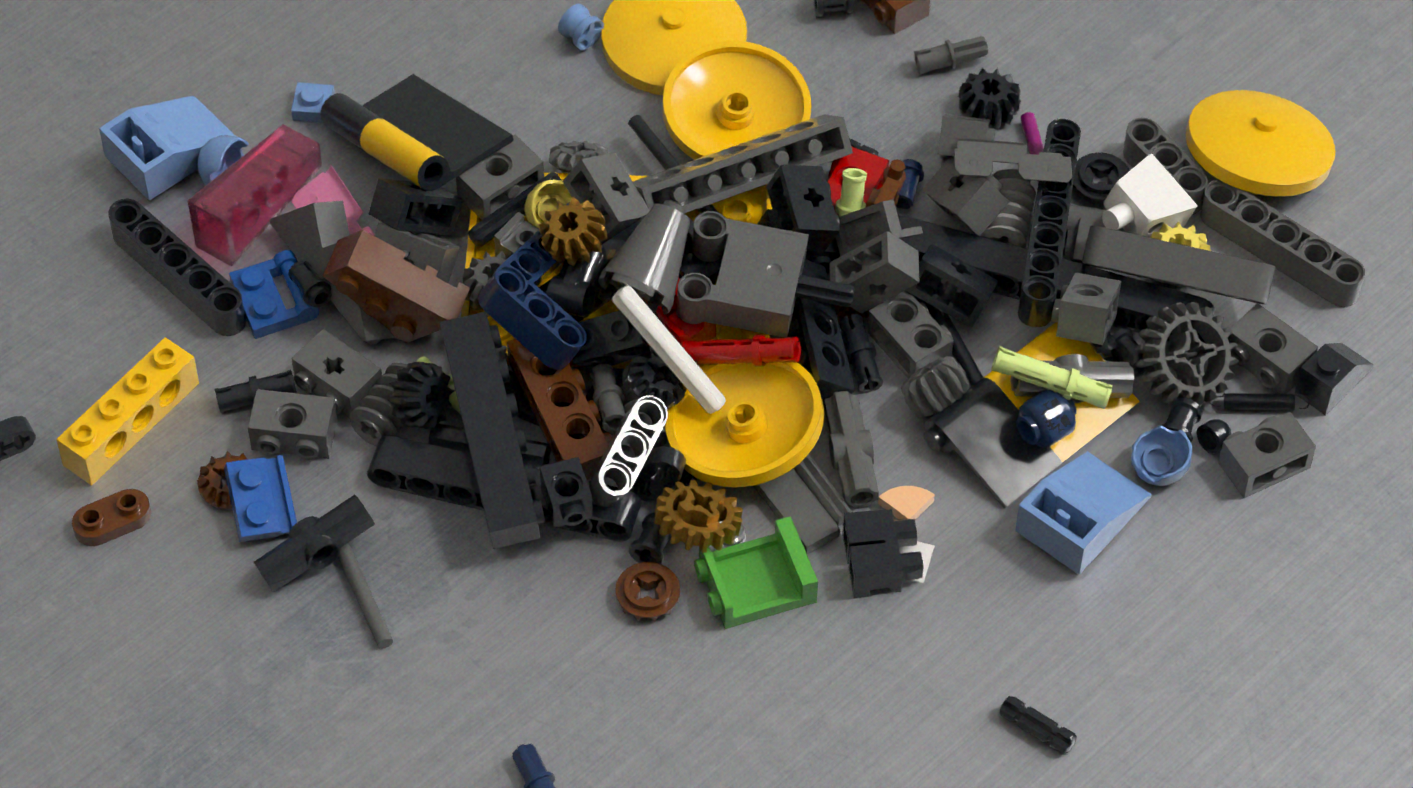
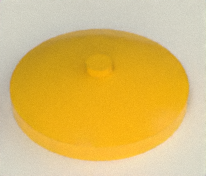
M613 0L604 14V28L601 30L603 53L611 69L622 80L633 87L657 95H663L669 74L677 63L692 51L705 45L722 41L747 42L746 20L735 0Z
M744 41L712 43L686 55L669 74L664 87L662 101L663 120L670 137L685 154L694 160L810 119L812 108L807 83L799 70L788 59L770 48Z
M1232 90L1206 97L1192 110L1185 132L1188 149L1199 165L1222 182L1254 194L1293 196L1309 192L1326 180L1335 159L1333 138L1318 118L1303 107L1287 99L1264 92Z
M793 362L766 363L764 367H756L753 363L705 364L700 368L725 396L726 402L718 411L709 414L692 394L686 390L683 399L675 406L668 407L667 409L668 417L665 423L667 438L670 447L679 450L686 458L684 469L701 481L722 487L754 486L776 479L792 470L814 448L824 423V406L815 380L803 366Z

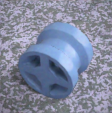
M582 4L570 7L562 15L558 24L559 33L565 38H572L573 44L580 50H586L593 46L599 40L601 30L604 28L603 21L597 16H590L589 10Z

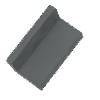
M893 199L840 216V231L835 238L841 257L886 231L901 240L923 234L921 226L901 229Z

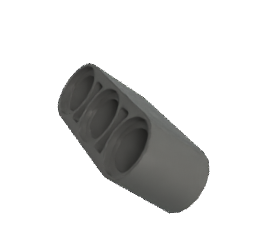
M1133 119L1126 129L1123 147V157L1134 168L1148 155L1153 154L1198 205L1192 215L1197 214L1201 210L1204 191L1208 183L1205 172L1152 119Z
M649 395L639 398L624 415L588 485L592 494V501L597 505L612 507L632 488L667 421V407L658 397ZM638 412L647 414L652 420V425L643 423L638 416ZM621 445H627L632 448L635 458L626 456L621 450ZM607 477L615 481L618 491L607 488L603 478Z

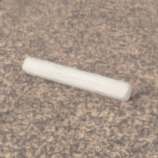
M629 285L619 289L612 297V301L704 410L709 414L718 411L726 402L725 396L634 289Z

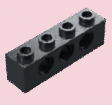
M805 259L802 276L828 281L825 266ZM796 297L787 338L798 337L801 355L797 363L812 375L819 388L824 406L825 399L833 396L835 392L848 391L852 394L855 391L835 306Z

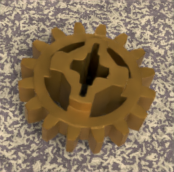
M691 480L690 486L685 487L684 484L678 481L675 483L674 490L665 487L663 495L658 496L654 523L661 525L659 531L661 535H672L670 543L673 545L682 541L685 543V550L688 551L692 549L693 545L699 546L702 553H706L707 547L711 545L720 551L722 550L723 542L732 545L735 536H739L743 520L741 519L743 509L736 507V497H725V488L715 491L712 489V483L707 482L704 487L698 486L695 480Z

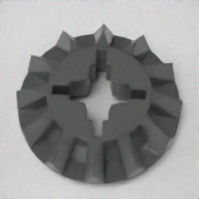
M573 140L571 143L562 142L558 146L550 148L549 163L563 172L570 173L581 159L608 154V149L598 143H588L587 141L576 142Z

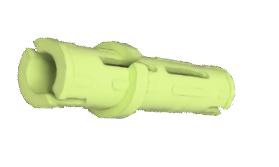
M999 346L991 368L992 371L1007 374L1019 380L1058 392L1067 400H1070L1072 397L1105 409L1113 386L1081 375L1077 369L1071 368L1069 371L1001 346Z

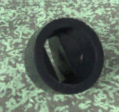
M1220 419L1209 420L1197 428L1198 442L1205 451L1215 454L1222 449L1223 441L1231 435V428Z

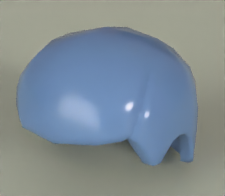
M221 135L211 138L200 149L198 171L203 184L208 189L220 193L235 189L242 179L244 166L249 163V159L242 153V148L249 145L248 142L237 136Z
M1160 425L1151 431L1141 434L1132 445L1131 465L1139 478L1149 484L1166 486L1178 482L1190 468L1192 444L1186 433L1181 429L1173 431Z

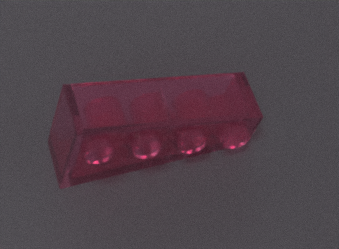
M283 124L188 199L195 246L232 267L270 225L269 219L278 216L292 201L296 192L303 188L322 168L320 144Z

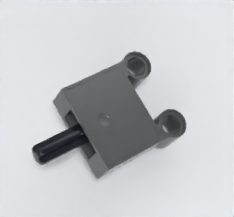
M706 211L700 213L694 220L692 252L699 260L705 262L717 261L723 257L717 283L712 285L711 280L700 273L684 275L678 282L676 313L682 321L689 324L708 322L787 338L796 297L850 307L853 303L855 288L848 284L802 276L808 234L727 219L718 212Z

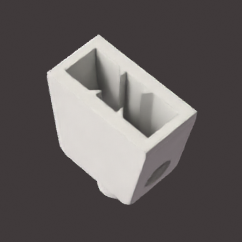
M1150 154L1114 185L1104 201V206L1107 210L1102 214V221L1106 228L1113 230L1123 228L1127 233L1150 238L1153 232H1159L1163 223L1174 228V225L1179 221L1183 228L1198 205L1155 156Z

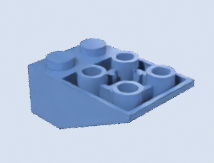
M195 96L131 108L99 128L105 157L149 201L198 170L200 149L211 138L221 135L235 136Z
M1087 451L1044 478L1019 504L1015 531L1080 575L1151 498V494Z

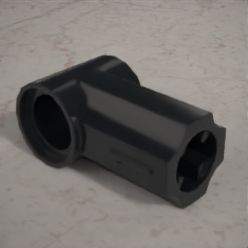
M603 245L601 248L602 253L593 251L589 253V263L581 257L578 258L573 267L565 259L560 275L553 276L548 284L546 295L570 315L586 318L593 309L596 296L594 284L606 254Z

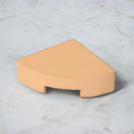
M899 486L882 493L878 498V505L885 510L892 509L893 516L897 519L916 520L934 502L935 494L921 487Z

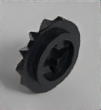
M1102 152L1087 154L1076 162L1073 187L1078 190L1079 198L1087 196L1093 204L1097 200L1105 201L1117 181L1127 174L1130 169L1123 160L1112 154ZM1096 176L1101 179L1104 176H1108L1107 184L1102 181L1097 184L1094 183V177Z
M647 349L641 355L635 356L628 367L627 377L630 387L639 398L649 395L658 397L668 408L678 404L685 396L687 388L657 353L654 354ZM658 372H662L665 376L664 379L654 385L652 383L653 377Z

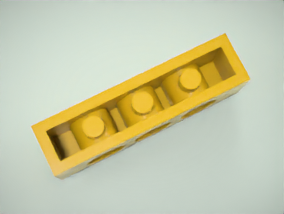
M168 338L162 339L56 439L63 466L92 486L199 384L194 356Z

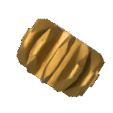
M572 197L570 203L565 206L557 200V210L555 212L545 211V219L547 221L539 224V231L542 235L541 243L545 251L551 253L553 259L558 263L566 259L568 264L574 267L578 258L582 257L583 260L589 263V253L592 251L602 253L600 242L607 239V231L604 227L605 219L602 213L596 210L594 205L588 200L580 204L578 199Z

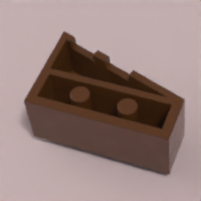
M364 230L339 239L323 277L331 282L340 293L347 295L363 308L367 315L375 318L389 329L396 338L408 343L441 330L440 322L459 317L470 289L460 282L456 287L436 277L438 270L429 265L423 270L403 259L406 254L405 252Z

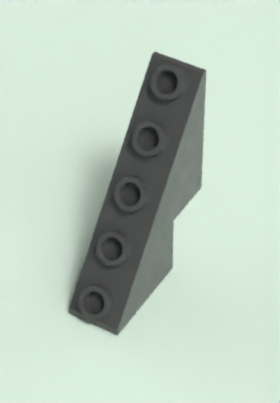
M343 201L312 203L269 219L271 226L298 258V261H308L320 279L326 280L330 284L332 294L330 300L357 332L362 341L370 345H377L380 340L396 338L389 329L375 318L367 315L363 308L347 295L340 293L331 282L323 277L337 241L350 235Z

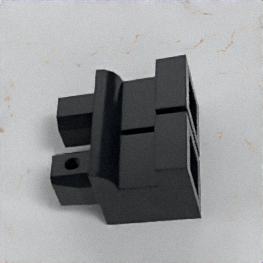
M892 509L844 513L842 536L854 599L869 597L870 590L890 587L894 592H901L902 581L923 578L924 565L921 552L900 553L899 547L917 545L915 519L894 520Z

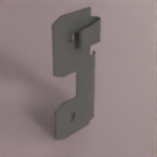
M958 138L957 149H954L955 170L959 175L989 177L993 172V162L1018 164L1019 175L1024 180L1068 183L1072 178L1071 157H1063L1060 153L1039 152V155L1026 154L1027 143Z

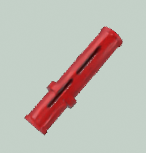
M754 335L752 339L684 340L681 344L697 365L753 363L756 367H764L766 363L773 362L797 363L801 355L798 337L772 339L765 338L764 335Z

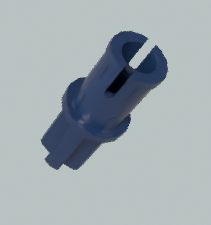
M532 744L519 745L512 753V758L525 782L523 788H555L553 784L555 776L552 772L546 770L535 746Z

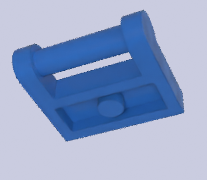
M291 250L281 251L273 259L229 273L231 284L242 294L245 317L254 339L310 322L319 315L320 311L318 308L307 305L303 301V293L288 276L291 266L298 262ZM280 275L284 276L296 304L295 307L287 310L273 280L274 277Z

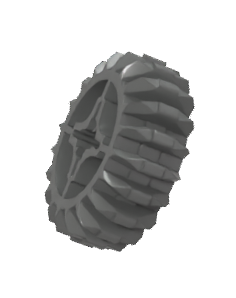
M1180 302L1172 304L1170 308L1159 309L1157 317H1150L1146 321L1149 329L1141 330L1138 333L1145 344L1137 345L1134 350L1143 354V359L1135 364L1139 368L1145 367L1146 373L1143 374L1140 380L1143 382H1153L1149 393L1153 395L1162 393L1161 402L1166 404L1172 403L1177 398H1188L1202 406L1204 402L1215 401L1217 399L1216 393H1224L1228 389L1225 381L1232 380L1235 377L1229 366L1236 365L1239 360L1231 356V351L1235 350L1238 344L1229 343L1227 338L1233 330L1221 328L1224 317L1220 315L1212 317V308H1199L1198 303L1191 302L1185 306ZM1197 332H1198V333L1200 334V336L1203 338V340H1204L1205 343H1203V342L1200 341V339L1198 338ZM1169 336L1170 345L1168 350L1165 352V344ZM1185 351L1188 353L1197 352V355L1190 356L1189 359H1186V357L1176 358V355L1184 354ZM1208 359L1207 370L1204 373V364ZM1168 366L1175 371L1177 379L1172 375Z

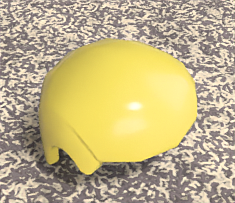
M562 180L543 181L537 184L527 195L524 207L527 222L540 229L539 224L547 221L545 219V211L555 212L557 210V200L563 203L564 206L571 201L572 197Z

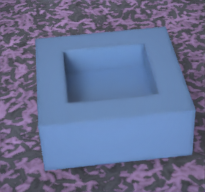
M297 82L291 109L292 120L323 123L320 115L321 108L325 100L335 94L334 85Z

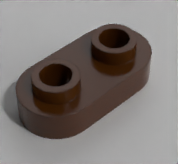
M124 489L81 507L72 518V527L76 539L86 546H99L142 528L151 517L149 499L140 490ZM128 504H135L134 506H132V507H130V508L124 507V506H126V505H128ZM94 518L98 519L94 523H87L89 520H92Z

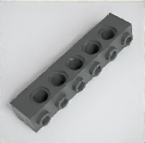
M824 114L633 181L650 210L654 204H664L665 200L684 207L686 209L685 213L768 184L780 165L819 166L852 154L853 151L844 117Z

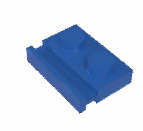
M278 455L276 458L271 459L263 457L226 462L224 471L239 542L274 538L282 534H289L292 527L297 523L283 455Z

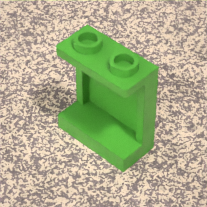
M791 516L775 520V534L729 546L720 551L711 552L708 546L707 552L702 553L699 548V559L694 560V567L699 582H706L710 591L707 593L710 610L713 616L720 615L725 629L817 603L818 580Z

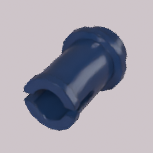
M904 159L906 178L899 193L896 207L909 209L910 206L913 207L918 184L924 179L925 173L920 162L913 159Z

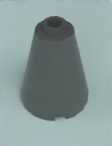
M665 200L664 204H654L601 272L598 279L601 287L606 290L608 285L611 284L619 290L629 285L651 311L656 312L659 306L662 307L663 314H668L674 302L690 219L685 215L686 209L668 200Z

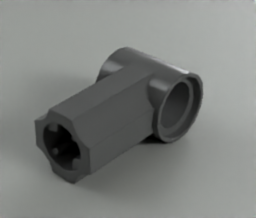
M1070 204L1065 235L1067 241L1063 259L1082 264L1089 228L1091 225L1105 228L1102 214L1106 210Z

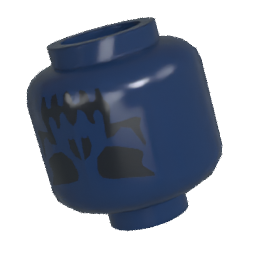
M1046 389L1019 407L1018 419L1016 421L1017 429L1022 438L1030 445H1037L1041 448L1051 447L1075 430L1076 406L1071 399L1067 400L1062 394Z

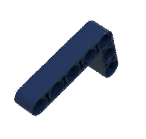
M538 230L497 268L479 293L478 301L488 315L541 362L552 369L560 370L568 366L585 344L586 333L575 319L537 287L562 263H558L553 259L551 253L545 251L541 243L542 235Z

